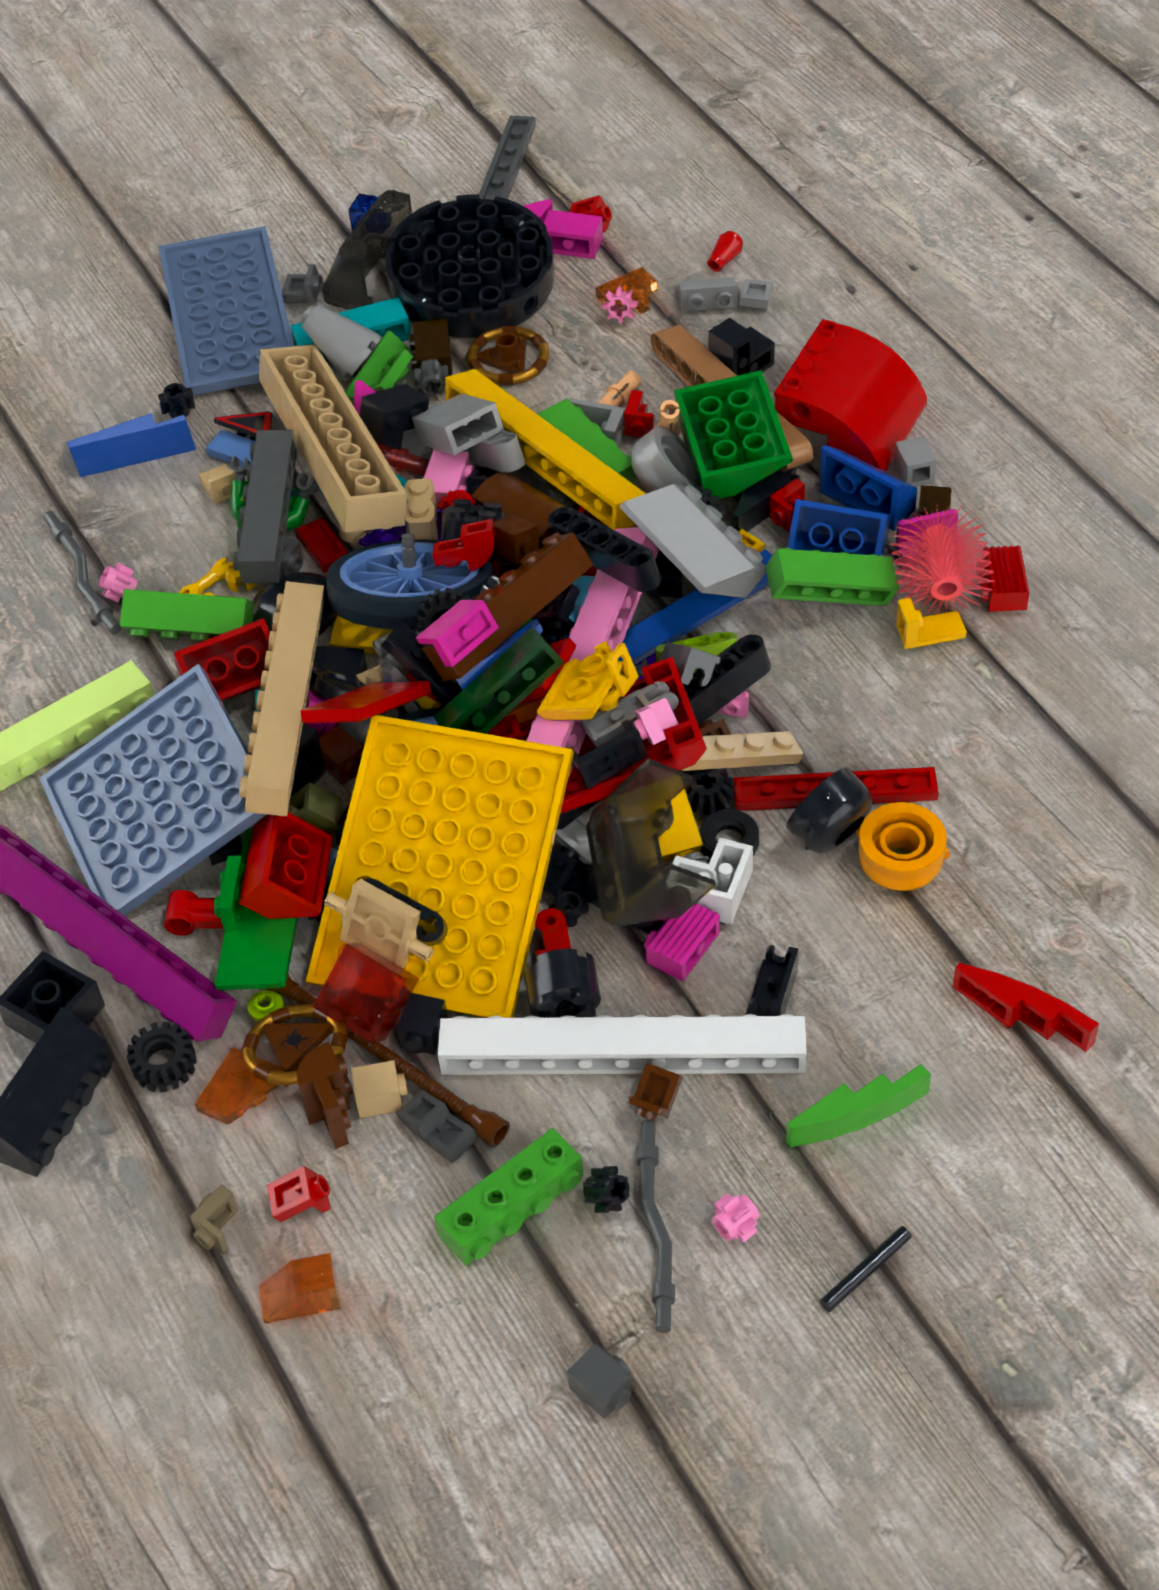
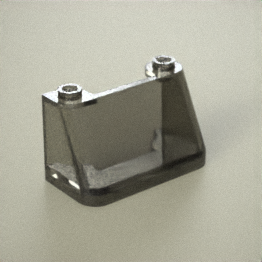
M387 190L382 193L341 245L323 284V299L327 304L348 310L373 304L372 297L367 295L365 278L380 258L385 259L386 249L388 250L391 243V235L398 225L412 214L410 194L396 190Z

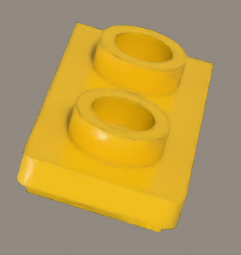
M911 598L898 600L896 628L905 649L966 638L967 631L958 611L922 617L920 610H915Z

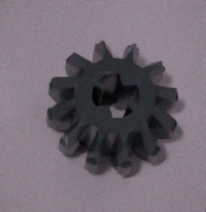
M726 768L720 770L686 771L684 777H681L692 813L696 812L699 820L703 815H710L716 811L728 809V806H732L734 802V781L732 777H728Z

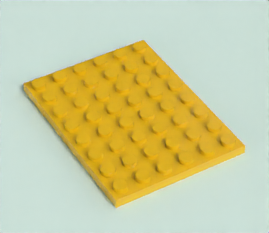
M380 715L371 717L327 895L333 892L348 901L352 887L358 880L376 879L437 912L446 921L448 932L446 938L440 944L429 946L434 948V953L428 962L410 953L406 967L398 973L341 941L342 916L339 912L324 905L306 982L312 985L407 1003L412 992L445 1000L447 1012L478 1018H488L491 1016L514 1018L524 967L527 961L573 760V750ZM419 919L418 925L426 931L425 936L430 932L435 934L438 931V928L434 925L436 920L431 924H427Z

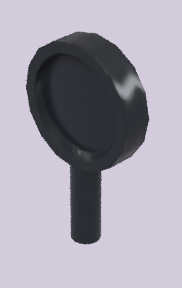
M314 657L312 672L317 675L314 689L324 697L332 699L366 686L365 683L354 677L331 671Z

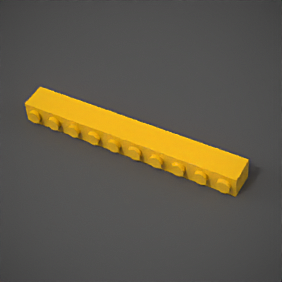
M476 369L446 377L445 401L459 394H465L495 402L504 431L517 434L527 466L609 528L614 530L636 525L623 512L620 505L625 501L646 493Z

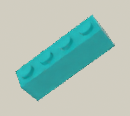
M398 297L338 313L378 333L381 337L390 330L402 342L409 340V334H411L409 319ZM304 322L290 325L294 346L315 344L301 327Z

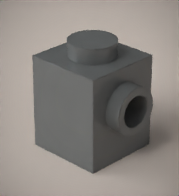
M596 1344L567 1371L569 1388L602 1418H605L612 1410L619 1411L630 1399L631 1378L629 1367L621 1358L616 1355L610 1357Z

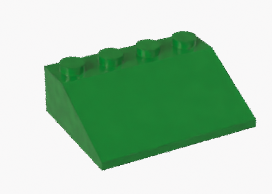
M762 370L674 390V399L679 405L678 409H680L678 423L698 485L704 487V491L707 489L713 491V497L717 495L719 499L734 496L793 462L790 448Z

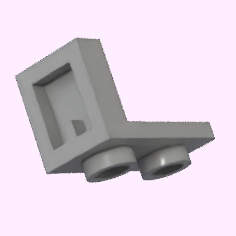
M569 399L575 407L579 406L583 410L585 416L592 423H597L602 433L608 439H613L619 447L624 436L625 408Z

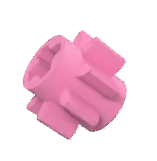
M618 286L615 294L610 291L606 293V297L610 302L603 303L602 308L608 309V320L614 317L622 324L626 315L631 319L634 317L635 314L630 308L637 307L638 301H632L631 295L633 290L627 293L622 291L621 286ZM617 300H621V304L625 305L623 310H620L619 305H615Z
M119 562L115 568L110 565L107 566L98 584L104 588L102 595L118 603L120 598H123L124 589L135 590L137 579L131 577L134 570Z
M727 1193L714 1203L717 1210L714 1211L715 1216L712 1217V1223L725 1240L731 1241L733 1238L735 1240L740 1238L744 1243L758 1232L755 1226L758 1224L756 1220L760 1217V1214L754 1203L747 1196L740 1195L738 1197L735 1195L732 1197Z

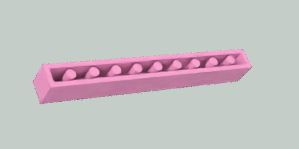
M639 527L614 529L616 532L650 549L654 559H656L659 551L658 547ZM597 569L593 582L588 587V594L583 606L579 609L576 623L570 630L569 638L576 644V649L569 661L577 658L578 661L596 652L595 646L605 641L613 652L616 646L624 640L642 592L634 590ZM537 714L536 719L532 722L531 731L526 741L570 748L579 754L586 736L581 725L583 720H546ZM571 765L569 777H570V774H571L572 769H573L572 765Z

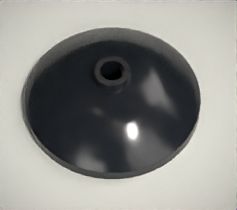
M295 572L280 576L279 583H268L252 600L254 603L252 622L264 618L269 630L272 631L278 593L284 594L286 581L323 585V610L318 635L323 633L337 617V614L331 609L329 604L327 578L316 573Z

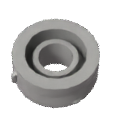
M657 426L632 447L630 455L632 468L636 478L647 493L671 484L683 486L689 484L693 487L696 486V488L699 486L686 445L675 433L666 427Z

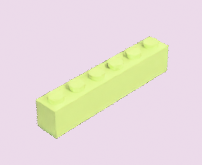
M131 660L0 732V791L5 790L10 785L90 742L154 696L151 682Z

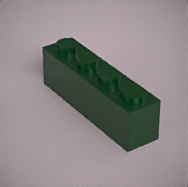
M532 626L434 716V719L439 726L487 734L565 662Z

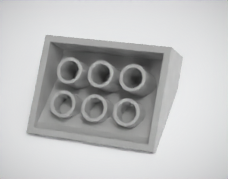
M671 484L625 501L620 505L623 512L701 593L746 598L766 574L765 565L761 562L763 560L762 555L752 547H747L741 541L742 535L735 528L727 527L721 520V513L714 507L706 505L701 500L702 494L689 484L687 486Z

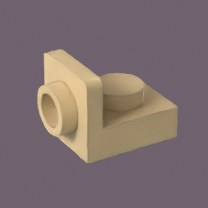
M223 464L198 475L201 485L214 504L230 498L232 479L236 480V472L233 469L230 470L226 464Z

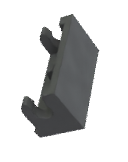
M666 642L660 661L673 656L682 683L685 685H689L693 678L694 670L700 668L702 677L699 680V686L704 687L709 683L715 664H719L721 657L692 647Z

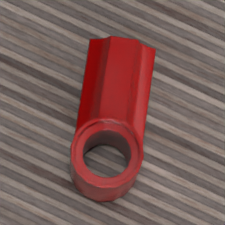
M175 890L170 893L164 920L166 931L174 935L185 936L192 934L195 928L224 929L221 918L215 916V898H199L195 893L188 890Z

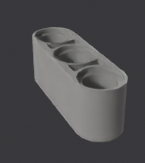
M502 431L467 449L471 463L499 472H512L520 469L526 463L517 434L508 431Z

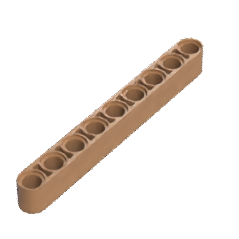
M680 325L651 334L650 341L654 354L689 387L737 376ZM777 412L793 457V462L782 467L780 470L786 471L811 462L813 460V449L809 440Z

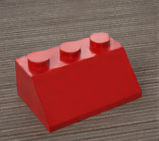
M263 618L174 652L177 671L182 676L199 664L206 671L222 702L261 687L262 671L265 670V656L269 645L270 630Z
M289 812L287 816L268 814L253 826L239 904L267 919L317 917L321 913L333 836Z

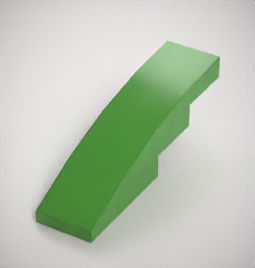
M920 1064L894 1083L884 1074H881L855 1093L844 1083L787 1123L786 1143L792 1148L829 1140L865 1128L891 1116L929 1093L931 1073Z

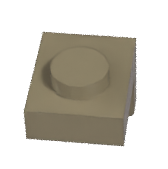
M221 1184L213 1193L207 1194L200 1202L198 1209L190 1216L195 1229L193 1234L195 1239L204 1248L210 1250L213 1247L221 1254H224L229 1248L220 1229L239 1211L233 1192Z

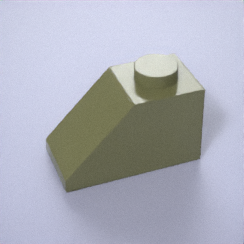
M309 782L290 797L288 812L329 834L336 830V824L342 816V798Z

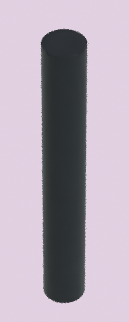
M900 1226L820 1299L823 1308L831 1312L912 1238L909 1230L904 1226Z

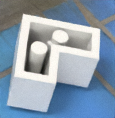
M719 838L709 864L675 856L664 882L665 885L671 887L672 906L677 907L682 899L687 897L689 901L693 900L695 904L699 903L701 907L705 906L707 910L711 909L713 913L717 912L720 916V922L732 925L753 871V846Z

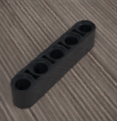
M560 507L549 514L548 523L553 534L559 533L564 535L574 533L594 564L593 567L639 592H648L660 585L662 581L661 574L650 549L572 507Z

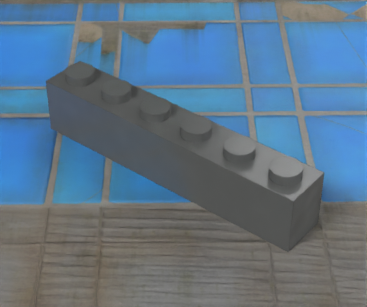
M257 430L255 443L250 445L252 464L247 465L249 485H245L243 491L246 505L240 509L242 529L237 530V546L239 551L233 554L234 570L239 571L242 583H279L297 456L293 430Z

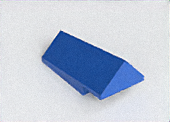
M152 413L67 442L80 477L196 450L184 415L156 424Z

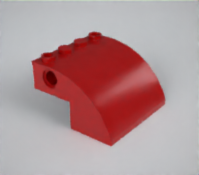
M825 319L821 320L774 392L776 411L792 425L826 435L828 446L843 450L887 472L894 460L895 442L906 440L927 405V396L919 379L909 365L894 350L861 330Z

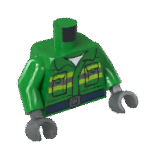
M234 456L230 461L231 468L236 472V480L232 479L231 512L232 517L237 521L238 529H242L240 509L246 505L243 491L244 486L249 485V482L245 481V476H247V465L251 464V462L245 458L244 466L238 469L239 459ZM304 473L299 474L296 479V485L301 490L292 488L286 533L302 525L311 501L308 497L319 489L313 477L310 478L309 484L306 486L308 476Z

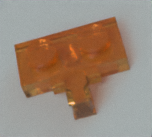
M643 267L595 288L596 297L602 303L610 302L606 297V293L610 291L615 294L618 286H621L622 291L627 293L633 290L631 298L632 301H638L635 309L640 314L650 310V297L648 294L658 290L657 281ZM617 300L615 303L619 307L624 306L621 304V300Z

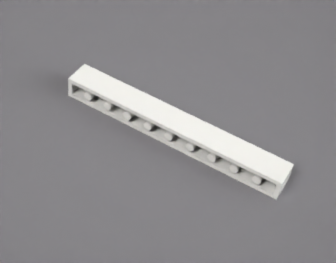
M747 1014L741 1017H722L719 1015H707L705 1017H685L682 1015H672L669 1017H648L645 1015L633 1017H611L608 1015L575 1017L566 1015L560 1018H540L538 1016H526L524 1018H504L501 1016L467 1018L455 1016L453 1018H440L438 1045L441 1075L642 1074L646 1063L676 1074L806 1073L807 1056L805 1016H794L791 1014L779 1016Z

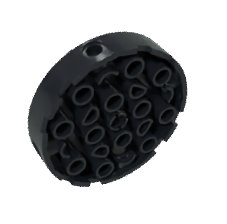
M479 194L456 196L454 201L441 204L440 200L421 207L398 225L390 237L391 243L385 253L391 297H398L408 319L412 323L447 319L450 337H477L486 331L504 326H518L541 308L549 297L554 283L552 239H550L547 233L546 225L534 212L525 206L495 196L494 200L480 199Z

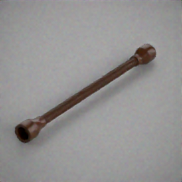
M289 974L284 988H266V990L275 991L288 999L292 998L299 1004L322 1006L334 1012L344 1023L347 1037L350 1040H353V1042L363 1047V1049L382 1062L394 1060L398 1073H404L405 1078L461 1115L462 1120L475 1130L477 1137L490 1146H498L506 1137L510 1128L508 1121L492 1111L479 1109L473 1104L470 1105L453 1092H450V1090L440 1085L421 1070L415 1068L411 1063H408V1061L398 1056L376 1039L370 1037L366 1032H363V1030L353 1025L318 999L309 995L305 990L299 988V984L293 981Z

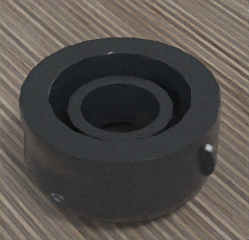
M842 768L822 781L805 797L788 819L786 828L804 841L806 850L817 853L830 851L842 844L861 826L865 817L870 813L873 802L872 794L868 787L849 768Z

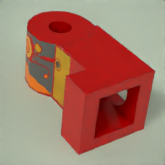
M548 908L538 913L535 922L536 935L539 945L544 949L536 950V956L553 950L571 949L564 914L554 908Z

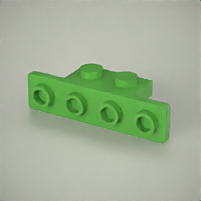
M389 330L384 334L344 391L352 405L354 404L355 381L361 380L378 392L395 387L396 381L401 380L408 373L409 368L407 365L413 356L408 352L409 348L392 331Z

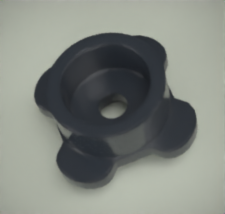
M564 891L556 896L554 904L548 908L560 910L566 918L567 927H574L578 923V918L582 914L588 913L589 903L585 900L582 901L580 895L576 892Z

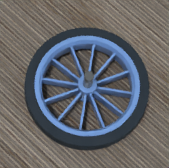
M413 534L401 535V540L359 548L333 562L327 572L329 604L338 616L359 625L394 629L403 621L410 629H418L419 607L421 602H425V597L429 593L433 596L434 590L440 589L441 593H445V588H451V593L454 594L457 589L462 591V597L466 595L470 598L474 595L478 596L483 584L491 588L487 581L490 576H494L492 563L489 559L482 567L470 572L467 560L454 567H445L444 565L435 567L432 555L434 543L441 542V540H414ZM442 610L437 613L434 620L439 619L448 610Z

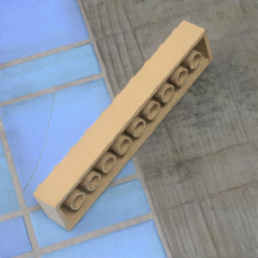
M314 344L260 349L259 381L286 429L293 430L296 447L344 532L360 533L364 530L391 529L397 526H405L407 493L318 347Z

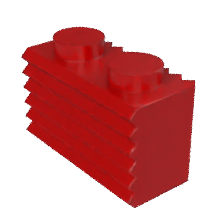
M1021 546L984 547L983 551H988L990 554L982 560H988L992 563L983 568L986 570H979L989 575L979 576L994 580V582L983 581L987 583L980 584L981 587H984L980 588L981 601H987L988 612L1027 610L1030 592Z

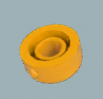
M897 802L882 805L869 813L861 827L856 831V835L859 838L858 856L864 873L876 884L890 890L909 891L924 887L939 874L944 864V859L950 857V851L946 848V830L941 820L933 812L917 804ZM903 848L912 851V853L897 854L892 852L891 849Z

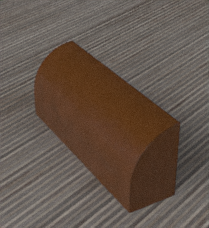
M509 473L492 475L471 495L478 505L484 506V503L488 502L501 504L505 517L514 514L537 524L539 529V547L541 549L544 547L542 542L553 535L548 523L549 514L557 508L567 507Z

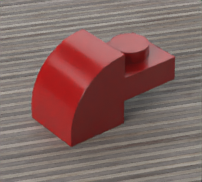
M493 519L464 524L461 527V538L434 543L432 555L435 567L440 565L454 567L461 564L464 560H467L469 572L482 567L489 560L494 549L495 527Z

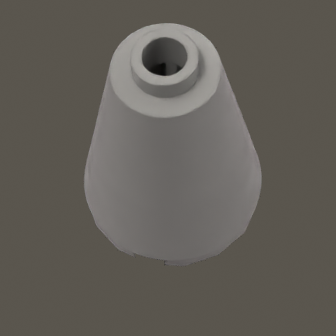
M318 304L316 308L310 305L301 316V319L304 321L301 327L346 382L349 381L354 372L362 365L382 339L378 333L321 304Z

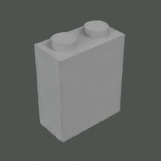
M459 394L412 418L421 445L451 455H456L504 431L495 402L465 394Z

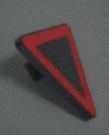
M267 411L215 417L214 423L237 431L239 436L246 437L250 435V439L255 441L257 430H271L273 413Z

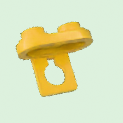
M619 643L606 660L613 684L599 707L600 711L614 709L619 703V697H624L639 677L625 643ZM619 657L623 659V661H619L622 665L620 672L617 669Z

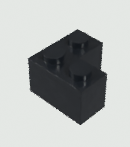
M729 317L708 331L709 351L737 376L760 370L763 373L774 365L775 342L751 326L746 329Z
M406 383L362 396L359 416L387 462L400 458L404 432L415 428L412 418L427 411L430 399Z

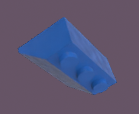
M824 445L821 448L820 493L849 508L892 515L889 529L893 531L897 529L899 521L906 520L915 511L916 487L843 450Z
M796 499L787 548L883 556L892 515Z

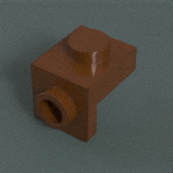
M646 1063L634 1097L629 1095L627 1103L636 1107L634 1114L655 1121L657 1115L668 1118L683 1076Z

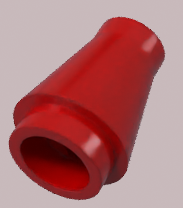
M726 231L720 234L711 256L707 260L708 267L716 272L721 271L726 264L742 252V238L733 231Z

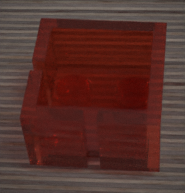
M346 943L312 1007L338 1023L347 1022L345 1027L371 1043L386 1041L401 1013L395 1008L405 1006L419 977L362 943Z

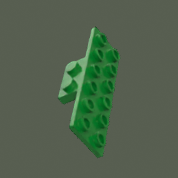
M253 829L245 831L241 855L228 856L225 870L220 872L221 892L220 896L215 897L214 912L217 918H221L225 934L214 983L217 990L284 988L287 983L298 918L267 919L239 904Z

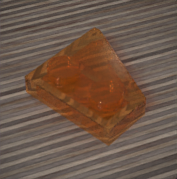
M232 1048L196 1101L195 1107L197 1112L229 1125L243 1116L244 1112L249 1108L257 1107L266 1101V1094L280 1085L269 1084L254 1077L244 1063L242 1051ZM257 1057L261 1064L273 1070L284 1072L282 1067Z

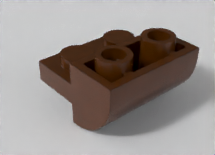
M327 1042L312 1049L302 1059L297 1071V1082L309 1125L323 1120L334 1148L337 1149L349 1144L346 1129L351 1128V1123L346 1111L351 1108L347 1095L352 1094L353 1090L347 1076L349 1073L342 1054L335 1055L330 1042Z

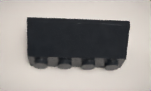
M60 1008L0 1096V1163L35 1177L39 1175L44 1166H47L52 1161L56 1147L63 1136H67L71 1132L75 1118L82 1107L89 1104L93 1097L94 1089L101 1078L108 1075L113 1063L106 1040L68 1009Z

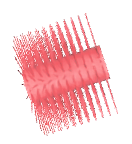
M938 510L937 525H935L933 518L934 526L931 523V526L928 527L925 523L926 530L911 522L910 524L919 528L923 534L905 528L904 530L916 536H901L900 538L909 540L908 542L913 543L891 544L911 550L906 551L910 553L901 552L900 550H897L900 554H896V551L892 552L894 555L902 556L893 562V564L902 565L895 573L904 575L896 583L901 584L900 580L909 583L906 586L915 589L911 590L912 594L922 590L920 592L923 593L919 594L920 596L914 601L915 603H917V600L921 601L929 597L920 608L933 598H936L934 603L936 604L938 600L939 607L941 605L942 608V602L946 600V613L947 600H949L951 607L950 599L953 602V599L956 598L959 602L960 600L957 596L961 595L965 599L967 598L961 592L980 596L968 589L984 587L976 585L979 583H971L977 581L969 580L976 579L978 581L994 582V580L973 575L978 574L975 572L989 575L979 570H986L983 568L992 563L988 560H982L990 552L979 550L987 545V542L976 541L986 533L971 534L984 524L979 525V527L976 526V528L972 527L963 530L975 520L973 519L959 526L958 528L960 529L953 533L952 531L956 530L955 527L964 517L962 516L959 521L957 520L949 528L948 526L956 514L954 513L951 520L949 518L947 526L943 525L944 521L946 524V515L944 520L942 517V522L939 525ZM907 537L921 538L922 540H920V539H913V538H907ZM973 554H978V555H980V556L973 557L972 555H973ZM903 568L906 569V570H910V569H907V568H911V569H913V570H911V571H905V570H903ZM907 578H911V579H914V580H911V582H910V581H905L904 579L910 580V579H907ZM963 585H964V586L977 587V588H967V587H963Z

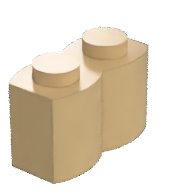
M430 478L408 480L404 487L407 493L405 514L407 533L413 534L414 540H438L436 523L438 513L434 484Z

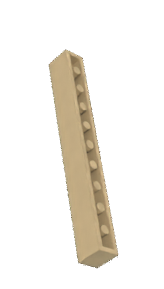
M286 581L284 594L278 593L276 612L273 615L272 631H270L269 645L265 656V670L262 671L261 690L265 691H258L257 711L254 712L252 731L256 733L250 732L248 753H252V755L246 754L244 775H248V777L242 776L240 782L239 797L246 798L245 812L278 816L288 815L303 727L300 710L305 709L307 704L323 610V585Z

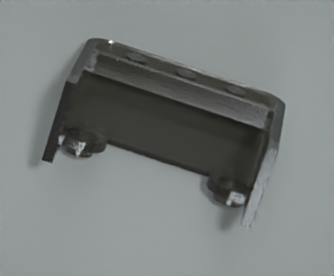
M648 758L591 812L587 821L586 831L600 909L604 921L617 926L679 918L716 886L715 880L671 863L665 868L663 865L658 838L671 827L674 820L671 800L693 781L691 775Z

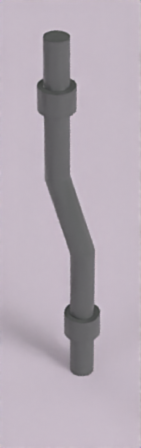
M53 511L45 512L43 519L51 528L52 536L58 543L64 545L74 559L77 589L91 606V612L97 621L103 622L111 634H118L122 627H120V624L113 616L112 608L105 600L99 598L89 584L86 554L73 539L72 531L66 523L60 522Z
M644 1120L641 1122V1144L637 1147L636 1163L640 1166L639 1205L657 1246L656 1283L652 1285V1302L656 1305L655 1330L659 1333H668L671 1331V1305L675 1303V1285L672 1283V1241L654 1201L655 1167L659 1164V1148L655 1145L656 1123L653 1120Z

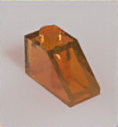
M331 1253L291 1260L259 1285L264 1324L341 1309L337 1274Z

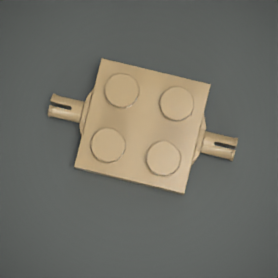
M362 879L353 885L348 901L333 892L327 895L324 905L339 912L342 916L341 941L398 973L406 967L410 953L418 956L425 962L431 959L434 948L420 942L416 937V928L421 913L419 910Z

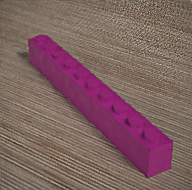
M0 825V892L14 898L20 903V907L24 911L40 918L46 928L62 935L68 945L80 949L88 955L91 963L103 967L110 972L116 982L127 985L136 992V997L139 1000L151 1004L158 1009L164 1019L174 1022L182 1029H185L192 1040L202 1042L222 1037L238 1002L224 990H217L212 981L7 827Z

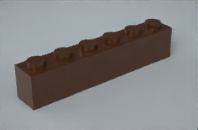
M555 533L542 542L544 546L538 552L533 551L521 559L522 565L517 570L513 569L506 572L498 579L499 585L494 589L489 588L475 598L476 600H484L499 628L455 666L445 667L433 644H427L422 648L443 681L462 678L594 565L574 533L564 535Z

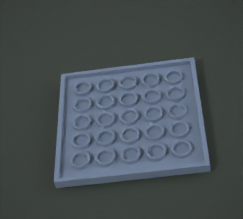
M199 664L39 778L89 889L124 916L267 815L245 812L246 798L239 797L241 777H248V775H244V763L246 754L250 753H248L206 671Z

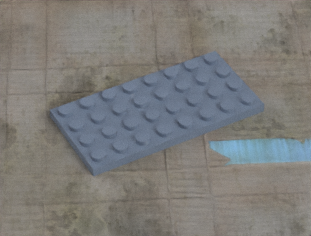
M266 226L158 246L185 388H191L193 395H202L250 384H259L260 349L294 346Z

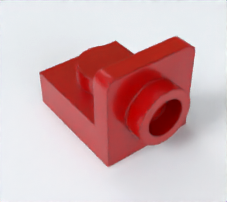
M600 195L574 202L569 210L571 213L602 216L603 233L607 231L612 218L609 206L605 205Z
M631 391L624 412L625 436L642 438L654 428V414L647 413L648 404H643V391Z
M797 478L770 496V519L789 533L795 500H805V484Z
M305 1166L267 1184L272 1217L280 1222L310 1207H314L323 1213L331 1209L328 1198L330 1187L327 1180L322 1175L315 1173Z

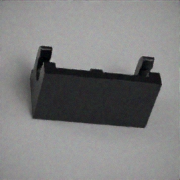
M628 719L621 722L626 732L579 757L576 751L572 749L574 755L571 765L588 789L648 757L639 731Z
M774 945L768 946L746 1015L779 1016L785 1014L798 971L799 948L789 946L785 957H780L774 953Z

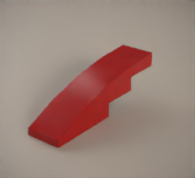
M959 963L955 967L953 988L1008 1028L1019 1019L1046 1040L1057 1031L1085 1052L1095 1044L1099 1023L1068 1003L1032 985L997 972Z

